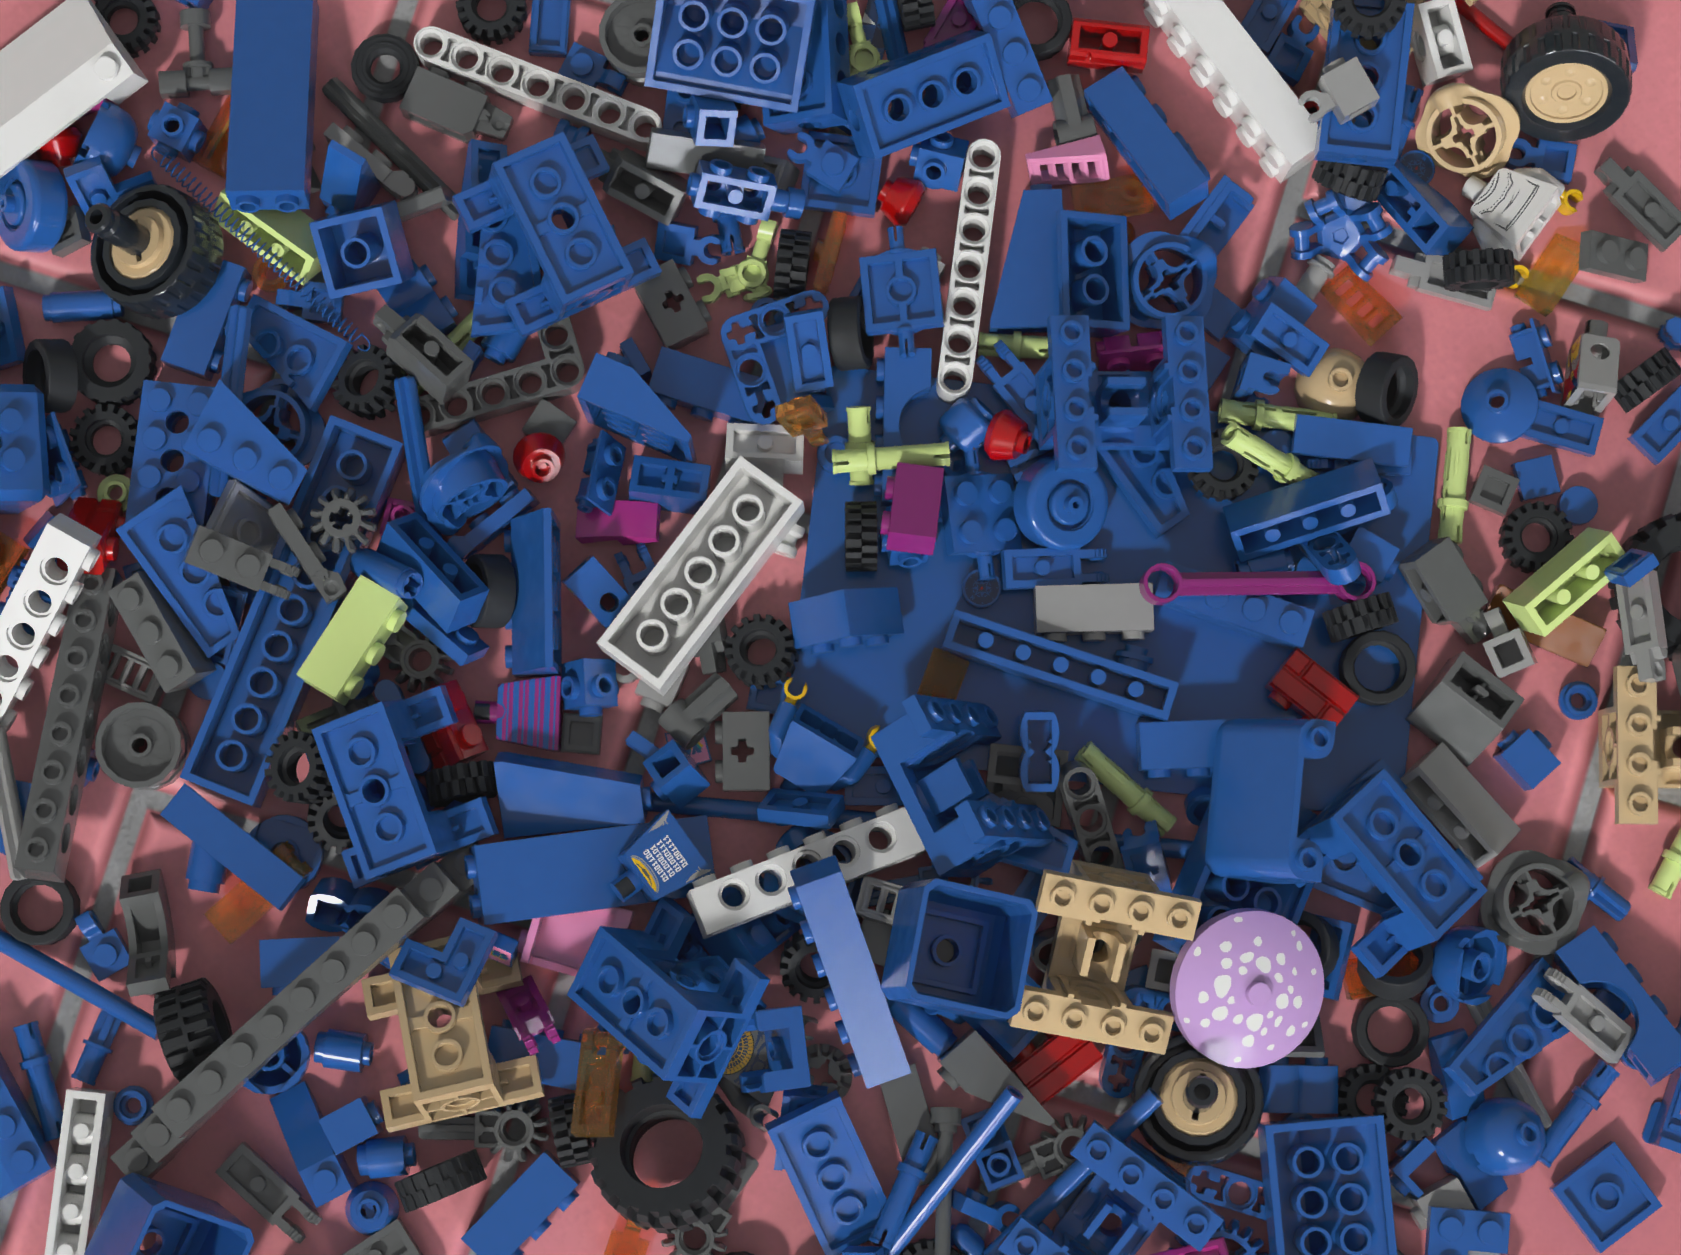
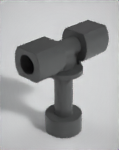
M204 8L181 10L179 12L180 28L188 31L190 61L183 63V70L158 72L159 92L162 99L189 98L190 91L210 90L212 96L231 95L232 67L214 68V64L205 59L204 31L211 28L210 11Z

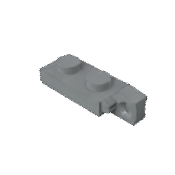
M1415 253L1414 259L1396 255L1392 259L1389 274L1408 279L1407 287L1415 289L1417 292L1481 310L1489 311L1492 309L1496 289H1492V291L1479 290L1478 292H1452L1445 290L1443 256Z
M1652 570L1630 588L1615 584L1625 655H1630L1632 664L1637 665L1639 681L1648 683L1666 680L1664 658H1667L1668 653L1657 571Z

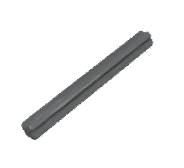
M334 77L322 88L324 95L400 170L405 171L409 178H412L423 192L438 186L450 189L338 78ZM454 203L440 208L451 220L455 221L458 219L459 213Z

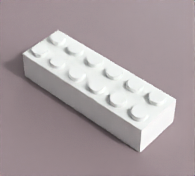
M1223 0L1144 1L1143 6L1145 9L1143 11L1147 20L1154 28L1160 26L1168 37L1166 41L1170 50L1178 58L1183 56L1191 67L1189 71L1193 80L1201 88L1206 86L1213 95L1214 99L1212 101L1216 110L1222 117L1227 118L1229 116L1237 127L1235 131L1239 140L1247 148L1252 146L1260 157L1259 164L1267 176L1270 178L1276 177L1281 184L1314 160L1317 122H1309L1310 113L1304 105H1299L1297 96Z
M739 456L597 641L600 649L664 696L805 512L803 501L742 456Z

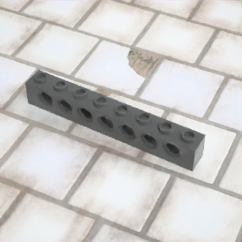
M106 567L102 575L83 573L79 582L84 584V587L74 604H69L67 620L64 625L14 868L24 878L60 883L65 881L119 611L108 594L109 590L124 581L115 568Z

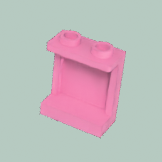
M617 907L532 919L529 931L522 929L518 940V952L522 953L520 962L576 977L599 927L630 929L635 912Z

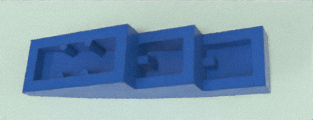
M475 139L469 141L461 192L489 179L492 163L507 157V145ZM460 215L458 217L454 298L474 301L481 230L469 235Z

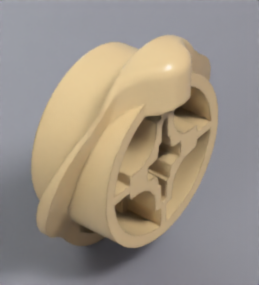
M1465 83L1446 84L1438 88L1427 100L1423 116L1416 129V144L1418 150L1427 153L1436 166L1458 172L1469 178L1473 175L1479 179L1495 175L1508 162L1512 147L1520 132V117L1515 107L1499 95L1478 90ZM1469 105L1480 108L1486 114L1478 115L1474 113ZM1449 108L1452 113L1450 116L1452 128L1441 135L1440 118L1442 112ZM1464 127L1466 130L1472 129L1474 134L1471 135L1470 132L1463 133L1461 128ZM1495 127V147L1492 151L1485 153L1483 147L1486 143L1483 135L1490 128ZM1456 147L1461 149L1466 157L1456 154L1450 148Z

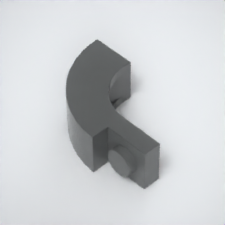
M161 869L124 875L121 878L119 901L125 918L129 943V962L126 980L130 997L144 994L153 995L160 991L170 990L171 978H176V949L170 905Z

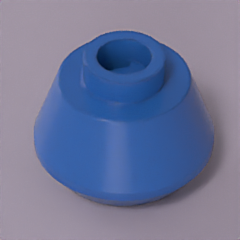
M378 1181L364 1182L354 1188L349 1194L345 1206L346 1217L350 1225L359 1233L369 1236L398 1218L400 1209L398 1197L393 1189ZM363 1208L365 1209L366 1216L363 1214Z

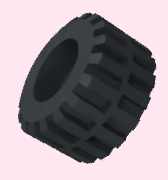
M202 977L155 994L153 1013L158 1039L170 1070L180 1082L233 1035L231 1025L218 992L206 978Z

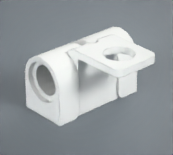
M727 423L725 471L728 472L739 456H742L782 486L784 474L803 475L805 426Z

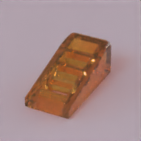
M1349 264L1320 290L1324 297L1370 347L1403 318L1368 282L1359 278ZM1349 279L1353 286L1343 295L1338 296L1335 291ZM1360 291L1363 297L1350 307L1346 301ZM1370 302L1374 308L1364 317L1358 315L1357 312ZM1380 313L1384 319L1372 328L1368 322Z

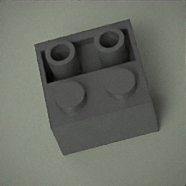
M1462 651L1445 663L1405 720L1437 745L1443 742L1464 766L1468 767L1500 734L1525 699Z

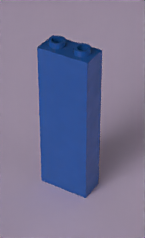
M236 0L225 192L232 210H239L244 213H254L259 210H279L289 213L295 212L298 209H310L319 5L317 0Z
M707 815L676 819L712 869L707 875L715 874ZM649 823L469 847L470 855L464 856V868L466 878L473 879L475 894L469 895L472 919L478 918L479 925L486 926L658 902L659 899L649 902L641 891L637 892L627 901L622 902L610 886L612 881L626 872L617 856ZM691 882L664 897L672 898L673 900L687 898L686 895L689 890L694 889L693 883Z

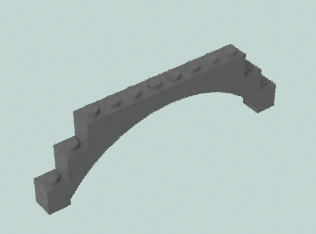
M478 842L448 853L440 862L433 861L404 888L397 887L151 1107L153 1113L130 1133L133 1137L110 1157L111 1160L125 1175L136 1173L153 1178L175 1158V1155L190 1138L250 1078L303 1029L400 947L406 938H411L430 921L474 889L473 879L466 878L464 856L470 855L469 847L479 845Z

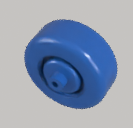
M25 159L0 178V237L14 251L44 253L54 248L63 234L67 220L68 195L66 184L60 170L52 162Z
M1054 456L1045 457L1029 466L1017 483L1013 499L1015 519L1022 533L1038 546L1063 551L1078 549L1092 541L1103 527L1108 512L1106 485L1097 470L1095 472H1055Z

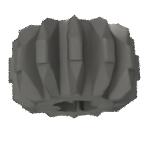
M349 487L345 492L344 498H342L338 488L331 489L333 501L329 502L321 495L318 501L325 508L323 511L311 510L310 515L321 521L313 524L310 529L314 534L323 533L318 540L322 547L332 542V551L335 554H340L345 543L348 551L353 554L357 550L355 540L358 539L365 546L370 544V540L363 533L365 530L369 532L377 531L378 527L374 523L366 521L377 516V511L375 508L364 509L370 499L363 494L355 500L356 490ZM345 512H348L347 515L353 521L351 524H344L342 530H339L341 527L335 520L337 517H344Z

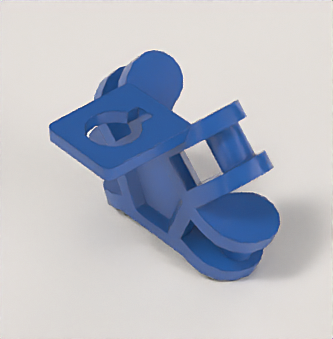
M1332 189L1326 191V196L1317 201H1314L1312 198L1305 201L1304 205L1311 221L1298 222L1289 227V236L1294 238L1291 258L1294 260H1307L1315 257L1317 254L1346 261L1359 278L1368 282L1373 277L1372 271L1378 264L1384 265L1389 259L1386 252L1375 242L1393 232L1391 224L1384 222L1380 215L1383 211L1380 203L1373 202V200L1372 202L1364 199L1363 201L1358 200L1353 196L1348 197L1344 193L1334 192ZM1333 210V212L1323 216V214ZM1367 221L1369 228L1365 229L1362 222ZM1317 233L1318 242L1310 243L1309 236ZM1361 246L1368 253L1362 260L1354 254Z

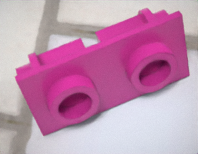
M1162 330L1136 334L1138 346H1131L1129 335L1102 337V341L1095 342L1096 356L1099 357L1098 370L1126 371L1129 369L1130 371H1152L1164 358Z

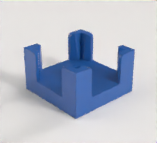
M788 1006L755 1010L744 1032L764 1031L769 1069L740 1073L741 1093L756 1091L769 1093L811 1087L802 1007Z

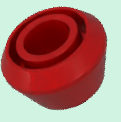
M70 125L35 153L39 160L52 162L56 167L71 165L70 158L77 157L82 132L75 125Z
M900 176L894 182L889 179L886 181L877 199L883 202L880 210L894 226L907 225L925 193L924 184L921 180Z
M1005 409L999 411L993 416L988 426L984 440V450L992 460L1017 459L1020 454L1025 455L1028 452L1032 442V432L1028 431V424L1012 410Z
M536 432L523 437L513 451V463L518 473L536 483H546L553 480L565 462L563 444L557 437L545 432Z

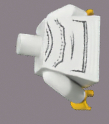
M1501 168L1489 183L1474 175L1471 176L1463 186L1462 196L1474 202L1470 209L1474 227L1472 231L1481 249H1509L1513 251L1514 259L1520 261L1556 210L1565 216L1577 212L1574 207L1569 205L1568 198L1578 203L1583 200L1582 192L1577 189L1564 190L1565 185L1542 168H1516L1514 170ZM1514 265V270L1518 271L1522 278H1529V271L1525 266ZM1515 283L1514 285H1512V286H1510V287H1508V288L1515 289V288H1519V287H1518V285Z

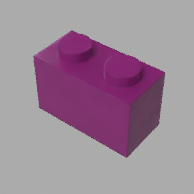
M897 462L895 477L887 476L884 499L892 500L891 511L883 510L880 534L888 535L886 550L933 556L944 468Z

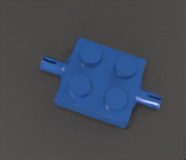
M892 226L887 228L890 250L875 256L859 257L867 336L882 334L898 335L899 356L907 358L906 343L908 344L909 356L913 357L916 355L914 333L924 329L945 327L938 256L936 248L924 250L905 248L904 227L896 226V241L895 230Z
M975 448L974 452L973 449L969 452L962 451L966 473L956 476H943L940 505L947 556L966 555L977 558L979 581L996 579L992 556L1001 553L1002 550L1022 549L1020 528L1016 522L1013 509L1015 492L1013 473L991 474L981 471L979 448Z

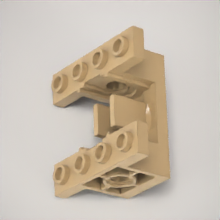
M1614 666V706L1598 710L1599 788H1615V824L1655 825L1658 824V788L1681 789V758L1677 757L1672 749L1673 743L1677 739L1681 740V710H1657V682H1640L1637 666Z
M1072 860L1069 873L1044 869L1035 907L1037 912L1058 915V922L1042 988L1025 985L1020 1012L1008 1019L1009 1025L1021 1029L1165 1055L1174 1021L1173 1014L1168 1011L1132 1005L1124 989L1137 935L1144 936V932L1193 941L1202 906L1201 900L1195 897L1160 891L1149 874L1077 860ZM1096 940H1103L1104 945L1101 950L1093 953Z
M450 936L422 942L421 944L443 952ZM397 948L388 956L390 969L392 968L401 948ZM518 953L512 968L488 958L464 1007L394 980L389 973L361 979L367 1017L370 1021L394 1015L399 1016L410 1084L380 1091L385 1126L389 1133L545 1096L536 1054L496 1063L487 1043L479 996L524 985ZM440 1016H452L450 1022L445 1027L437 1028L436 1021Z

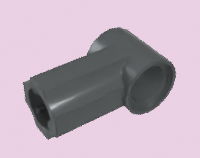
M1065 74L1048 80L1047 86L1053 99L1051 107L1055 120L1053 121V132L1056 146L1096 136L1095 122L1092 114H1088L1079 74Z
M714 672L685 700L681 698L671 704L660 716L658 723L684 750H689L707 734L710 724L738 699V694L722 676Z

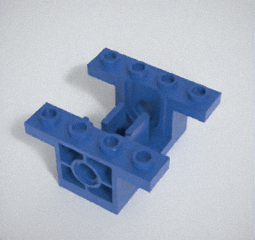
M563 131L493 162L487 181L452 197V201L469 235L512 215L514 218H517L544 272L540 285L513 296L504 302L521 339L649 281L662 273L645 237L624 247L621 246L589 183L590 180L604 175L610 170L593 134L570 144ZM555 215H562L568 229L556 227L552 222V218Z
M1050 315L1047 318L1049 358L1035 374L1039 450H1054L1055 472H1095L1098 468L1097 450L1170 451L1171 472H1210L1213 469L1203 316H1165L1161 320L1164 358L1152 372L1094 371L1096 366L1095 363H1091L1089 315ZM1109 402H1116L1121 407H1109Z
M445 685L437 686L404 700L381 701L311 729L353 844L352 848L342 851L341 854L354 889L499 834L486 796L479 797L446 811L436 810L428 812L404 746L413 745L416 743L415 739L459 722Z
M913 694L902 702L907 713L871 736L877 752L940 877L975 878L1023 847H1043L1054 840L1049 830L1051 827L1049 818L1037 805L1016 804L1014 800H1010L1002 806H997L996 802H992L991 798L980 801L990 793L973 759H969L961 764L959 758H954L937 769V767L974 743L990 745V743H994L1002 738L997 728L999 725L998 718L994 711L986 704Z
M1383 758L1373 763L1297 835V838L1308 839L1320 847L1323 854V868L1331 860L1353 852L1359 860L1357 864L1382 894L1386 892L1397 904V906L1383 911L1380 914L1382 918L1350 948L1375 979L1383 977L1408 951L1437 941L1488 891L1481 883L1484 877L1459 848L1453 850L1404 792L1407 786ZM1298 883L1296 886L1300 888L1307 883Z
M662 897L659 899L644 931L606 926L599 927L567 996L599 1023L594 1032L618 1054H629L631 1051L663 1081H673L666 1097L688 1117L701 1119L770 979L746 959L734 958L718 992L683 989L666 973H669L671 968H675L677 964L675 959L695 917L672 898Z
M1094 1119L1070 1151V1154L1091 1169L1094 1175L1065 1211L1062 1218L1052 1228L1053 1234L1050 1236L1024 1215H1021L998 1245V1250L1004 1255H1135L1161 1222L1200 1252L1223 1223L1224 1217L1191 1193L1190 1180L1131 1135L1125 1141H1122ZM1110 1213L1118 1215L1122 1221L1119 1227L1113 1230H1108L1101 1226V1223Z

